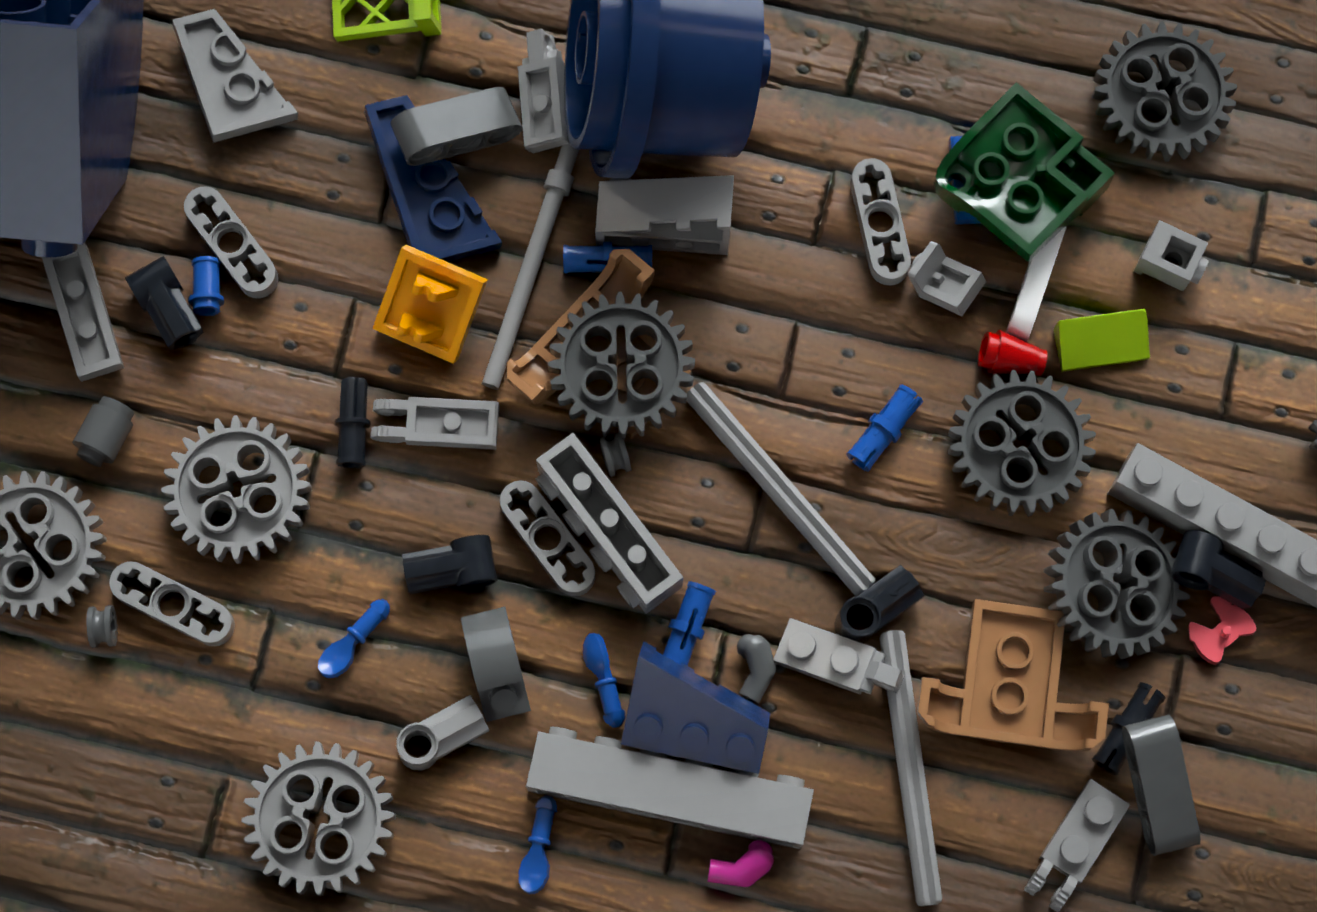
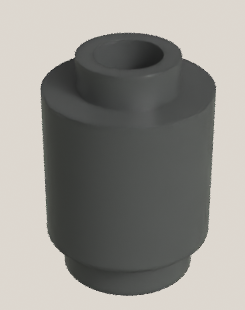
M103 396L98 404L92 405L72 441L73 445L79 449L76 455L85 462L97 467H101L103 462L114 463L133 427L131 419L134 416V411L115 399Z

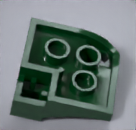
M1016 82L962 136L943 158L936 172L934 187L938 196L958 213L964 211L972 215L1023 259L1029 262L1064 227L1076 217H1081L1109 188L1115 172L1081 145L1084 138ZM958 180L964 186L957 189L951 186L949 182Z

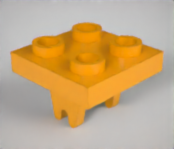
M405 245L401 248L372 329L454 364L459 359L488 279L409 245Z

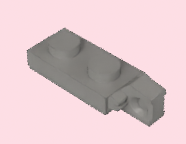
M543 29L526 33L528 58H524L522 65L517 67L525 150L531 153L570 144L565 119L564 61L561 51L556 49L554 36L549 35Z
M792 618L789 619L773 659L776 664L860 695L862 692L871 694L874 685L898 693L904 679L902 670L883 663L886 655L877 651L874 647Z

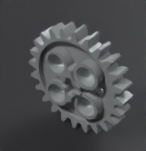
M237 415L233 416L230 428H225L219 418L214 421L215 432L210 434L202 426H198L197 430L200 440L195 443L191 439L184 437L182 440L188 449L186 454L172 452L171 454L179 465L178 469L170 468L164 470V474L167 478L174 481V484L162 487L161 491L166 497L175 499L163 506L164 510L168 515L180 514L171 522V526L175 531L188 528L182 537V540L187 545L200 539L197 551L202 556L214 547V557L218 562H222L227 552L231 551L235 562L241 564L244 551L248 550L254 559L258 561L260 560V547L264 545L270 551L276 553L277 547L274 539L279 536L290 542L292 538L286 529L287 526L291 524L302 527L303 525L302 520L295 514L296 510L310 509L308 501L300 497V494L312 491V486L310 482L299 480L310 473L307 464H295L303 456L299 447L287 450L291 443L287 433L275 440L277 429L272 423L260 432L259 421L256 417L251 418L246 428L242 426ZM252 453L264 455L263 464L258 469L248 471L242 468L243 461L248 455ZM208 466L220 468V474L214 482L209 484L199 482L200 472ZM269 476H276V480L272 483H261ZM240 481L243 485L241 496L234 498L231 494L234 491L233 483ZM263 495L276 497V504L271 511L267 513L254 511L255 502L259 497ZM201 496H213L207 499L205 503L198 502ZM220 508L232 510L231 519L227 524L219 527L211 525L210 519L216 510Z
M26 471L21 472L19 484H15L11 478L5 475L3 476L4 489L0 490V530L8 532V541L0 549V614L2 615L11 605V616L18 620L21 619L26 608H28L30 616L35 620L40 619L42 607H46L51 614L56 616L59 611L58 601L63 600L71 607H74L75 601L71 593L75 589L85 594L90 592L83 582L85 577L99 578L100 574L91 567L92 562L104 561L106 559L105 555L95 550V546L106 542L107 538L101 533L93 532V530L104 522L99 516H87L94 509L95 504L90 499L79 502L83 491L77 486L66 492L67 481L63 477L59 476L50 486V476L43 471L40 472L36 483H33L30 474ZM45 504L47 507L45 518L37 524H29L28 513L30 509L35 505ZM9 513H14L24 532L36 540L34 546L55 573L53 578H48L38 560L26 551L27 544L7 520ZM70 540L72 542L71 554L64 560L55 561L53 558L54 547L58 542ZM31 566L34 570L32 581L25 587L17 588L15 585L16 573L21 568Z
M315 742L312 755H307L306 751L299 744L296 745V759L291 761L280 752L278 757L281 767L278 770L266 764L263 766L265 773L269 777L266 783L256 780L251 782L260 794L258 798L244 799V803L255 809L254 815L242 818V823L255 827V831L247 835L244 841L248 844L260 845V848L251 856L254 861L269 859L263 871L266 876L269 877L279 870L282 871L278 885L285 888L295 878L297 879V893L304 894L309 883H313L316 894L323 896L326 883L331 882L336 892L341 893L343 892V878L348 877L356 885H359L358 869L363 867L372 873L376 871L369 859L372 854L386 857V851L378 843L380 839L394 838L392 832L383 828V823L396 819V814L383 810L382 806L388 804L394 798L391 793H378L377 791L386 782L383 775L372 779L368 778L375 766L371 761L362 764L360 767L356 766L359 759V753L356 750H352L343 759L341 746L337 743L333 745L329 755L325 754L320 742ZM327 778H332V787L323 808L324 813L330 817V821L328 824L321 823L319 825L314 857L308 860L306 859V851L315 831V825L308 820L310 813H319L323 798L324 782ZM301 779L312 780L314 784L312 797L304 802L293 801L291 796L293 785ZM347 789L358 791L360 801L357 808L349 813L339 812L336 807L338 795ZM297 824L302 830L300 843L290 849L283 848L279 841L281 830L287 825ZM334 835L345 836L348 841L346 853L338 859L327 858L324 852L326 841Z

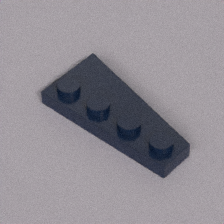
M404 95L365 105L364 114L408 245L446 262L501 249V239L496 231L491 230L482 216L483 211L474 197H470L458 179L459 174L450 160L441 159L416 166L407 164L390 123L399 113L415 107L409 97Z

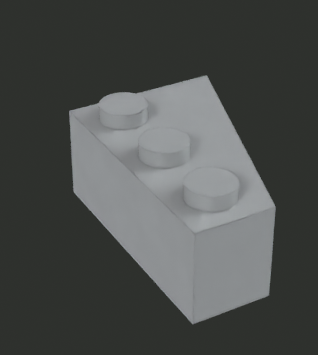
M734 175L640 180L612 178L609 181H599L595 229L596 246H603V242H612V246L652 245V250L728 255Z

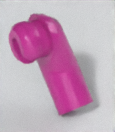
M756 840L749 844L748 852L736 862L710 859L707 882L738 887L753 885L770 871L774 862L772 847L765 841Z

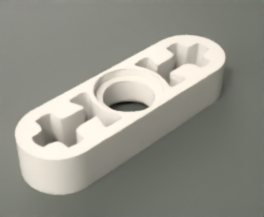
M1066 227L1054 236L1029 262L1006 333L1023 341H1028Z

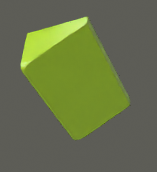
M1146 309L1060 320L1053 329L1061 372L1150 359Z

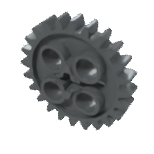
M1160 21L1155 33H1152L1146 24H1142L1138 32V38L1128 30L1123 36V44L1115 40L1112 42L1109 48L1111 55L1103 54L1099 63L1102 69L1097 70L1093 81L1100 86L1095 87L1092 98L1102 100L1095 111L1096 115H1109L1103 126L1104 131L1114 128L1119 130L1115 139L1116 144L1128 138L1132 141L1129 153H1135L1142 146L1146 148L1147 160H1151L1156 150H1161L1165 162H1169L1174 150H1177L1184 160L1188 158L1191 146L1201 153L1207 146V140L1215 142L1221 134L1219 128L1225 129L1231 119L1226 113H1231L1236 106V101L1228 97L1233 96L1237 85L1225 82L1231 77L1234 69L1231 67L1220 68L1219 66L1226 56L1225 52L1214 55L1209 52L1214 43L1213 39L1201 45L1197 42L1199 30L1195 29L1186 37L1183 35L1181 23L1177 24L1173 33H1169L1164 21ZM1151 57H1153V58H1155V59L1157 60V63H1158V66H1159L1158 69H1157V66L1155 65L1154 61H1153L1152 59H1150ZM1176 60L1185 65L1187 71L1179 72L1174 70L1170 66L1169 61ZM1138 72L1144 76L1146 82H1134L1127 73ZM1183 100L1195 101L1199 104L1201 111L1189 110L1185 107ZM1141 112H1154L1159 117L1160 122H1148L1143 118ZM1171 114L1175 122L1179 124L1178 126L1173 125L1170 118Z
M622 292L617 293L615 304L610 305L603 294L599 295V308L593 309L586 301L582 302L584 315L582 318L570 312L567 314L571 330L563 327L556 329L557 337L564 343L550 344V353L560 359L548 362V371L554 374H561L550 380L552 390L565 389L557 398L559 406L573 403L569 412L570 419L573 421L584 414L586 416L585 430L589 431L598 422L602 424L603 437L608 436L612 426L618 427L621 439L626 438L628 427L631 426L635 427L640 436H644L645 422L648 421L657 429L662 428L660 414L663 412L674 418L676 416V408L672 401L686 403L687 394L680 387L693 386L694 377L683 372L695 368V358L683 356L692 350V340L679 341L685 333L684 324L670 327L674 312L669 310L659 316L657 314V300L651 302L647 308L641 307V294L638 293L633 298L631 304L625 303ZM619 327L625 329L627 401L623 404L618 401L616 330ZM648 335L655 340L656 344L650 350L641 351L634 348L631 342L637 336ZM595 336H603L611 343L606 350L601 352L590 350L586 344L589 339ZM647 378L654 381L657 388L651 394L642 395L637 393L632 386L637 380ZM598 379L605 380L612 386L610 392L603 396L591 394L587 387L592 381Z
M1012 370L1007 383L1004 384L1002 379L995 374L991 379V390L979 382L974 389L978 399L966 394L961 403L967 411L956 410L952 417L953 420L961 425L950 427L948 432L950 438L959 441L949 447L948 455L961 456V459L954 464L952 471H966L968 475L961 487L967 488L975 484L979 488L974 498L976 502L986 495L992 497L990 510L992 511L1001 502L1007 503L1009 516H1013L1018 505H1023L1027 517H1031L1035 512L1036 503H1039L1041 508L1048 513L1053 508L1052 497L1061 504H1065L1069 499L1066 488L1078 492L1082 486V483L1075 475L1087 477L1091 471V468L1081 461L1091 460L1096 454V450L1084 446V444L1091 442L1096 436L1095 432L1082 429L1089 422L1091 416L1090 414H1076L1075 411L1082 402L1080 398L1070 402L1064 399L1069 388L1067 385L1061 387L1057 392L1051 390L1053 378L1051 376H1048L1043 384L1040 385L1036 384L1035 372L1030 371L1025 382H1020L1017 372ZM1021 404L1030 406L1036 413V420H1021L1015 412V406ZM996 412L1003 413L1007 424L1002 419L997 418ZM982 430L996 432L1001 439V445L996 447L986 446L981 442L979 432ZM1026 438L1030 442L1028 448L1021 446L1017 449L1013 445L1015 439L1021 441ZM1045 440L1057 441L1061 444L1064 455L1061 457L1049 456L1044 451L1042 442ZM1037 464L1047 470V475L1040 474ZM1011 465L1021 466L1028 474V481L1024 483L1012 481L1007 475L1006 467Z
M1114 509L1101 513V517L1096 512L1084 517V522L1078 520L1070 524L1071 533L1065 532L1057 537L1062 547H1056L1048 552V555L1057 562V564L1044 568L1045 574L1055 578V583L1044 587V592L1056 594L1057 600L1051 603L1048 609L1062 610L1064 615L1059 619L1057 626L1062 627L1071 624L1074 628L1069 640L1075 641L1083 636L1086 637L1085 651L1087 652L1097 649L1100 644L1101 654L1104 658L1114 655L1116 650L1120 659L1133 656V651L1138 656L1150 652V646L1155 648L1165 643L1163 635L1167 636L1178 630L1171 620H1177L1186 615L1176 604L1190 599V595L1179 590V584L1170 575L1175 558H1172L1169 553L1174 549L1176 542L1171 541L1162 544L1160 538L1164 529L1159 527L1149 532L1147 530L1149 518L1146 516L1133 524L1132 512L1129 510L1119 514L1118 518ZM1093 548L1098 549L1102 553L1104 558L1103 567L1095 562ZM1136 557L1139 558L1146 567L1145 576L1142 575L1136 568ZM1088 591L1093 593L1098 600L1099 607L1097 611L1093 610L1087 601ZM1131 601L1135 602L1140 609V620L1136 619L1130 611ZM1111 613H1112V618H1113L1114 623H1112L1111 620H1110V614H1111Z

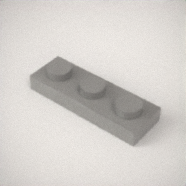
M84 242L83 245L78 244L77 250L69 255L51 258L42 257L75 370L80 381L83 382L123 369L124 364L86 243Z

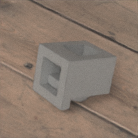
M1159 220L1133 272L1139 275L1145 273L1184 291L1190 281L1195 284L1199 283L1208 265L1209 260L1202 257L1208 242ZM1166 258H1174L1175 260H1177L1179 266H1177V265H1175V264H1173V263H1171V262H1169V261H1167V260H1165V259H1166Z

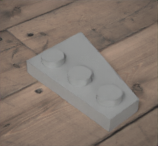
M215 9L173 19V29L213 143L297 120L298 112L289 101L286 102L274 87V82L255 64L247 54L246 47Z

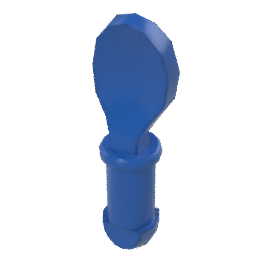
M378 599L373 601L352 627L347 628V636L332 643L324 650L318 660V670L322 676L326 678L338 677L349 669L353 663L356 645L358 643L364 644L369 634L383 619L386 620L388 617L390 605L387 600Z
M589 633L583 643V659L586 667L598 677V681L595 682V688H598L605 714L603 719L612 728H617L625 721V710H622L616 688L617 679L612 677L608 651L603 637L597 633Z
M550 795L542 796L535 805L536 814L531 836L528 837V842L532 843L528 854L521 861L519 868V884L522 890L528 894H536L541 891L549 878L550 865L544 848L551 844L549 838L554 813L557 812V803Z

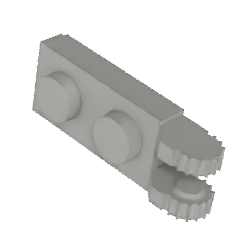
M408 397V400L376 399L373 401L374 413L384 416L407 415L406 427L385 425L372 427V440L390 443L406 442V445L495 450L497 448L499 402Z
M1088 780L1040 855L1041 862L1024 890L1032 896L1035 895L1046 882V877L1051 868H1055L1066 876L1061 886L1052 895L1049 905L1050 908L1059 912L1076 885L1084 880L1130 804L1094 780Z

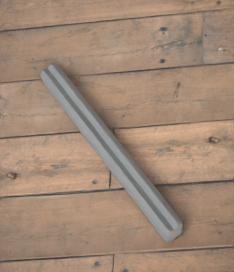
M700 382L692 387L687 393V402L852 593L858 596L875 583V578L706 383Z
M901 630L886 631L879 638L881 652L886 655L883 663L902 670V675H904L899 692L895 693L887 690L915 898L918 906H932L941 903L942 892L905 633Z

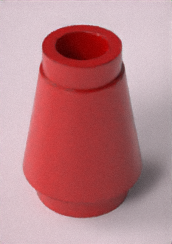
M997 330L996 333L987 331L980 344L978 366L987 368L988 373L1010 374L1012 370H1015L1017 374L1028 375L1030 371H1034L1035 375L1041 376L1046 367L1048 352L1004 331Z

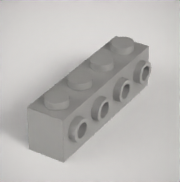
M574 433L536 459L540 476L535 478L539 487L551 501L558 497L567 509L562 514L565 521L577 536H580L582 533L586 534L595 546L589 550L592 557L605 573L610 569L614 571L622 582L617 586V589L632 609L639 605L647 614L683 588V576Z

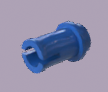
M212 256L196 257L192 260L193 294L189 296L188 303L193 307V312L197 315H216L220 312V307L224 305V297L220 295L221 261Z

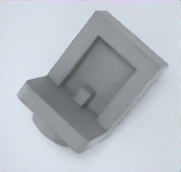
M933 241L927 245L922 253L915 257L908 272V277L920 298L960 316L965 313L986 283L982 272L946 257L940 244Z

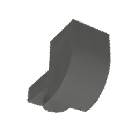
M506 607L461 617L468 655L486 722L531 711Z

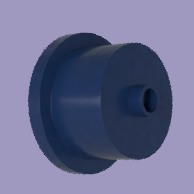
M570 0L564 67L566 127L571 146L575 149L589 150L592 167L597 176L628 179L636 171L642 154L730 158L740 155L752 129L760 88L765 87L770 71L771 43L769 36L764 34L763 0Z

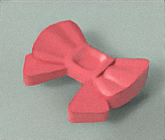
M1214 596L1211 598L1210 604L1221 622L1213 629L1190 622L1188 633L1189 640L1193 642L1201 658L1210 664L1217 665L1222 659L1224 649L1238 639V637L1254 635L1256 625L1245 610L1236 605H1231L1232 603L1219 596Z

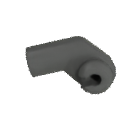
M746 634L739 639L737 652L746 659L750 673L739 695L759 705L776 673V664L773 660L769 642L760 635Z

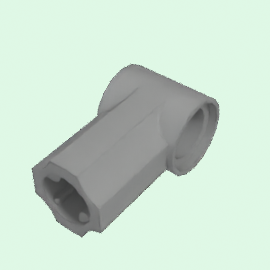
M471 695L419 723L407 725L399 733L396 746L400 760L406 767L422 771L430 768L436 760L489 732V728ZM415 736H423L431 742V749L424 757L413 758L405 751V745L408 740Z

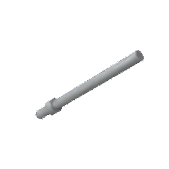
M571 144L561 147L555 168L550 169L544 184V189L547 192L482 381V385L488 388L499 389L563 196L569 195L574 180L571 173L579 149L573 148Z

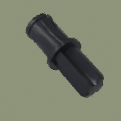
M348 377L341 381L340 417L335 419V426L339 427L338 459L336 460V465L344 468H362L366 466V429L371 427V421L366 419L368 383L366 379L360 377Z

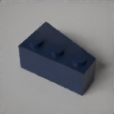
M643 641L638 656L621 745L759 774L771 713L722 685L718 687L694 673V669L683 663L681 665L657 652L655 647Z

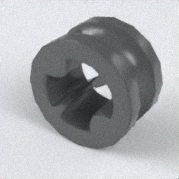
M619 432L615 433L614 438L611 440H607L605 437L598 438L609 477L615 476L618 469H624L625 472L632 471L627 449Z
M106 605L103 611H98L95 606L89 607L87 610L86 626L90 647L98 648L101 642H106L109 647L116 646L118 625L114 606Z

